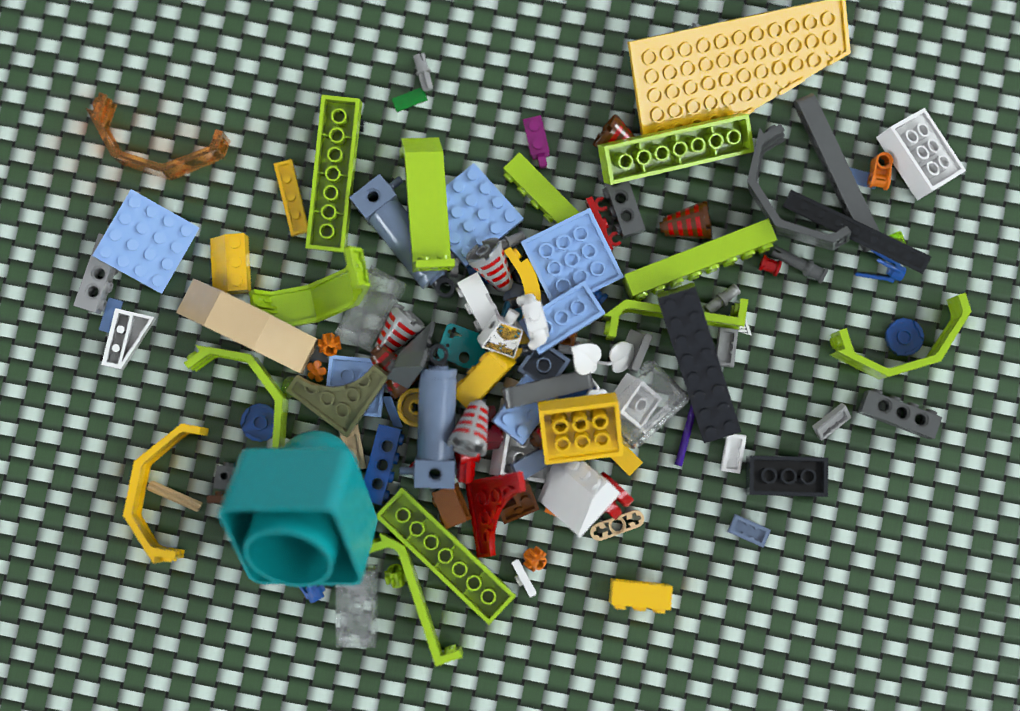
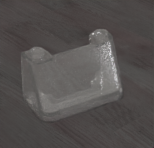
M653 360L643 363L640 367L641 375L617 396L622 444L631 449L642 445L690 400L686 392Z

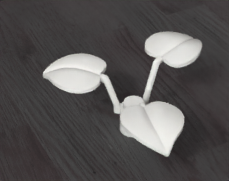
M625 341L618 342L611 348L609 362L599 361L601 350L595 344L585 343L571 347L574 367L581 375H586L590 372L594 373L597 369V364L612 365L613 372L621 373L630 366L634 357L633 344ZM593 379L595 389H590L585 396L608 392L605 389H600Z

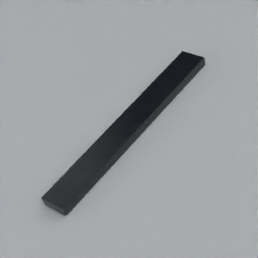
M793 190L790 191L782 206L834 232L847 226L851 232L850 240L921 274L925 271L932 257Z

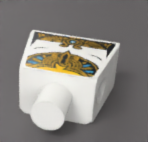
M509 309L505 317L498 314L493 315L477 337L481 347L514 358L523 334V328L516 321L520 314L513 309Z

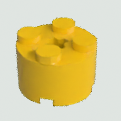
M419 388L407 390L400 396L397 404L400 419L405 424L414 428H418V412H413L415 409L413 405H418Z

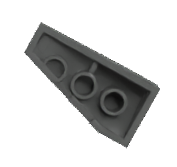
M431 321L400 352L395 360L391 359L387 367L389 370L388 379L409 388L425 365L435 322Z

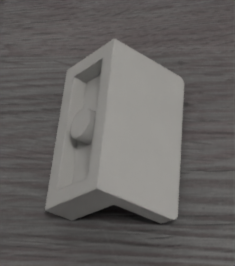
M632 329L629 330L625 342L633 344L634 357L627 369L636 373L639 371L652 340V335L642 334Z

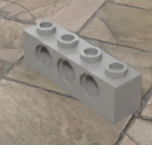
M100 233L96 239L73 306L99 315L106 308V298L108 293L112 291L114 275H117L119 271L92 256L104 236ZM104 270L105 276L102 279H99V272ZM98 288V295L92 297V291Z

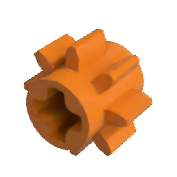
M332 332L322 334V339L317 340L319 353L323 352L326 356L336 355L337 350L342 349L340 337H336Z
M537 546L534 549L529 548L523 555L525 560L523 565L532 572L535 569L541 570L546 565L547 560L545 556L547 553Z

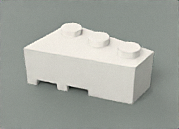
M478 272L457 282L458 287L455 289L459 297L462 298L464 296L467 302L464 306L468 314L474 315L476 320L473 323L478 332L482 331L493 315H500L495 303H493Z
M115 308L101 365L124 370L156 318Z

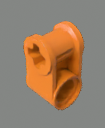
M882 152L872 158L867 179L868 188L874 186L883 188L886 191L889 189L893 158L889 153ZM879 158L885 161V166L879 164Z

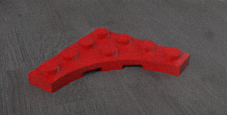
M523 471L472 480V483L465 484L470 514L472 516L471 521L477 558L496 555L495 532L498 518L503 507L513 496L526 491Z

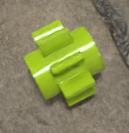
M392 564L388 567L387 571H384L386 585L391 584L392 588H401L405 585L407 578L400 564Z

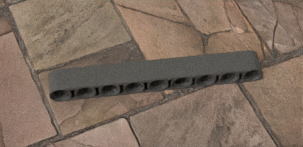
M811 93L795 100L794 106L845 215L879 231L816 96ZM859 244L864 252H868L871 250Z

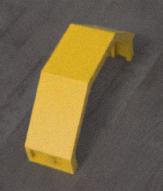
M181 423L133 463L123 517L153 564L163 561L172 562L184 558L185 550L160 545L142 516L151 466L187 435L199 434L208 436L209 428Z

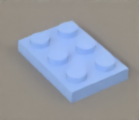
M524 374L517 385L533 382L534 380L527 374ZM556 397L550 398V399H546V400H542V401L555 400ZM534 402L506 409L504 403L491 422L520 445H524L540 421L538 403Z

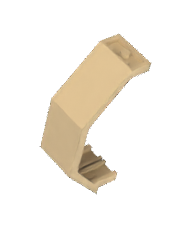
M194 278L176 313L300 374H303L318 345L317 338Z

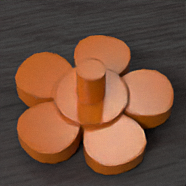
M319 360L307 364V369L310 371L308 372V377L310 379L315 378L317 382H321L323 375L327 373L326 368L321 367L322 364Z

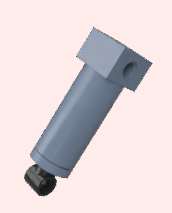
M380 174L349 197L352 204L367 223L373 226L422 289L431 285L440 298H452L455 294V285L446 276L447 270L412 272L408 212L401 205L394 191L396 187L403 183V180L398 176L388 183ZM373 198H378L377 201L371 202ZM442 285H450L451 290L448 293H442L440 291Z
M440 343L430 348L428 353L429 365L428 367H423L419 373L417 455L413 467H400L399 470L400 475H413L414 488L454 489L455 484L454 446L451 445L449 448L447 442L455 428L457 369L448 368V349ZM437 348L444 351V357L441 359H436L433 356V351ZM436 468L440 473L433 475L430 470Z

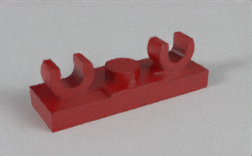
M592 196L586 198L585 204L587 209H591L612 252L613 247L621 245V241H612V237L617 236L618 233L612 232L608 236L607 228L609 226L607 220L599 214V212L607 210V206H598V203L603 201L604 198L598 197L595 202Z

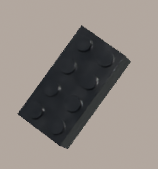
M746 456V495L828 497V458Z

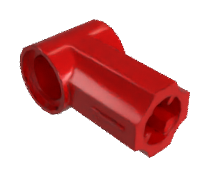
M455 452L457 480L465 484L472 483L475 477V462L479 461V454L476 457H469Z

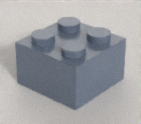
M553 347L541 355L536 350H533L531 355L525 357L517 372L522 376L527 374L534 381L561 375L571 360Z

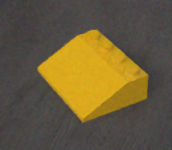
M616 392L537 402L545 465L623 455L619 401Z

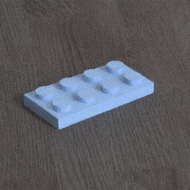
M585 281L542 307L550 337L535 350L541 355L605 315L604 310ZM523 318L518 322L530 340L526 322Z

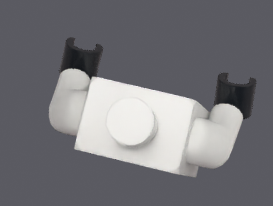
M533 294L506 299V302H510L508 310L517 309L520 306L522 308L530 341L527 344H519L518 348H522L520 356L531 355L533 350L543 345L547 338L550 337L541 301H537Z

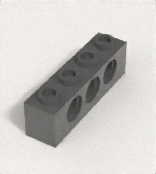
M600 164L599 171H596L599 182L603 181L605 187L602 189L606 200L609 199L611 206L608 208L611 217H615L617 223L614 225L618 235H621L622 239L644 233L645 226L630 182H621L615 186L604 183ZM621 195L624 197L625 202L617 203L615 197ZM628 213L631 216V220H622L621 214Z
M874 388L864 391L857 413L923 438L935 439L942 417L938 416L936 411L919 409V405L912 402L907 404L900 402L901 398L893 395L889 397L884 396L882 391ZM880 401L884 402L886 406L884 411H880L878 408ZM898 408H901L904 412L902 418H899L896 414ZM916 415H919L922 419L920 425L915 423Z

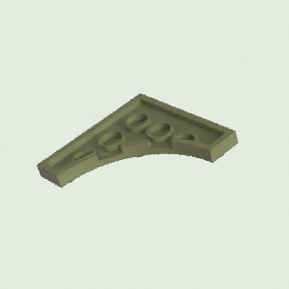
M374 364L361 378L341 386L319 385L297 375L286 392L348 437L387 382L388 373L377 364Z

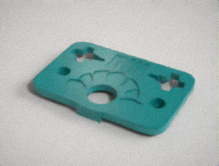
M448 324L440 341V344L445 346L449 344V347H447L449 353L447 361L463 368L471 369L474 365L476 366L480 362L479 359L487 352L477 340L479 333L456 324ZM453 327H455L456 332L460 334L461 337L453 336V338H450L448 330H452ZM440 348L437 349L438 357H444V351ZM462 352H466L469 355V360L466 363H462L459 360V355Z

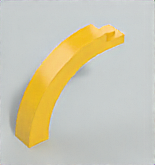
M510 246L504 252L519 273L525 295L533 294L537 301H541L540 285L532 264L528 258L521 262L519 259L522 256L516 248L512 249ZM524 331L519 344H527L530 341ZM522 348L517 349L514 360L520 356Z

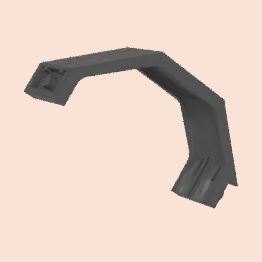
M781 124L770 126L766 129V133H763L759 128L747 179L748 191L765 218H769L774 232L777 235L831 251L849 242L851 232L847 226L834 234H825L784 221L779 217L759 186L758 177L763 155L785 141L783 138L785 137V130Z

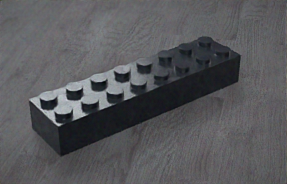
M694 282L657 293V300L704 444L740 433V425Z

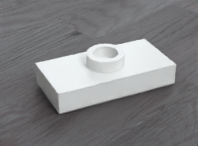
M734 434L725 438L721 471L740 474L746 435Z
M519 559L512 561L511 563L518 574L514 577L519 586L523 585L530 598L536 595V590Z

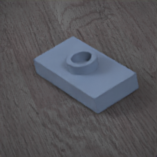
M734 514L727 532L764 548L771 531L737 514Z

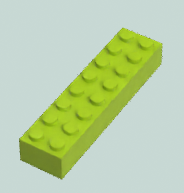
M321 95L305 246L308 250L344 253V248L347 247L352 204L349 197L353 195L362 101L360 99Z
M745 113L733 114L597 145L604 183L610 185L754 152L749 114Z
M768 218L624 274L622 283L629 300L641 301L649 293L656 295L663 292L667 286L671 288L677 287L685 279H688V281L695 280L703 272H706V275L713 273L721 265L724 268L731 266L739 258L742 261L751 258L757 251L759 254L767 252L773 247L777 237Z
M404 487L376 514L382 524L488 625L516 597V594L446 529Z

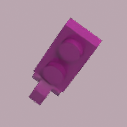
M539 115L523 119L530 155L533 160H538L539 169L547 168L546 157H550V151L542 117Z

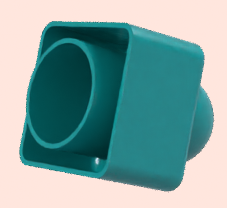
M317 430L296 435L283 448H248L243 450L237 460L218 513L242 566L252 581L259 584L296 587L360 584L363 580L378 522L355 455L337 436L329 432Z

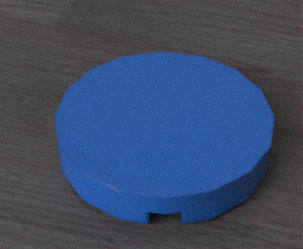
M901 318L893 321L887 327L884 339L886 346L892 353L898 356H909L915 354L922 347L924 333L921 326L914 320Z
M261 403L248 407L242 414L240 422L245 436L258 442L271 439L273 437L274 409L269 405Z

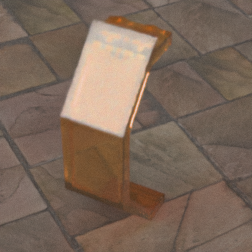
M99 92L98 97L93 101L94 109L86 108L110 155L121 165L171 181L224 159L230 144V140L225 133L215 129L212 141L208 147L160 164L122 152L110 130V124L117 104L112 103L113 100L107 98L108 95Z

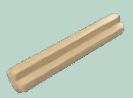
M150 481L148 484V491L198 512L202 507V502L160 483Z

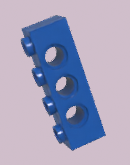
M381 424L378 425L364 478L371 502L383 505L384 502L388 501L390 491L387 488L389 483L393 482L395 475L392 469L394 464H398L400 456L397 450L399 445H403L405 437L402 434L403 430ZM386 441H391L393 444V448L389 452L383 449V444ZM382 459L388 463V467L384 471L378 468V462ZM376 478H380L383 481L381 489L373 487V481Z

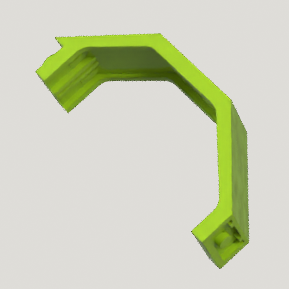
M352 246L344 248L347 262L346 267L311 284L277 291L253 289L249 291L250 304L294 327L317 323L360 305L371 286L362 248Z
M966 293L946 300L951 318L927 356L923 359L893 368H886L858 355L854 351L847 328L830 334L831 347L836 350L830 356L878 380L940 362L971 313Z
M195 345L199 352H192L187 356L188 360L184 362L186 367L198 372L216 358L248 363L275 401L272 448H283L286 440L289 400L260 360L247 353Z

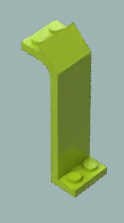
M439 137L401 138L402 146L399 154L400 158H404L412 272L451 271L455 267V258L451 259L444 155Z
M626 299L603 316L602 320L606 321L603 334L607 335L606 340L614 341L617 335L619 316L624 313L663 318L660 306L658 304ZM740 299L734 306L732 305L730 316L704 312L708 326L737 329L739 331L740 326L745 327L748 300Z
M384 532L379 533L380 537L373 539L370 553L384 548H392L399 554L435 667L462 658V647H456V644L445 647L442 652L409 548L400 540Z

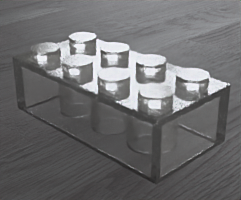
M372 265L368 271L371 285L360 305L346 311L335 331V334L369 353L374 348L393 305L399 302L407 287L404 282Z
M377 564L366 565L363 580L360 584L336 585V647H376L378 640Z

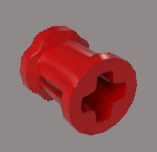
M763 255L758 270L767 271L776 277L780 271L782 261H776L768 258L767 255Z

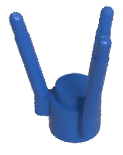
M870 250L885 260L883 261L878 258L877 262L888 267L886 274L889 276L855 273V276L894 283L895 280L900 282L903 279L906 268L900 266V263Z
M324 585L307 586L306 589L305 587H299L304 593L306 600L309 599L310 603L325 597L323 594L326 590Z

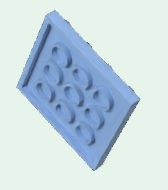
M475 163L446 185L450 250L467 268L469 264L466 260V255L475 245L480 247L483 245L482 241L489 238L502 239L520 224L524 218Z
M131 189L92 256L162 294L198 232L199 227Z
M590 208L521 241L549 302L583 281L586 282L593 293L624 278Z

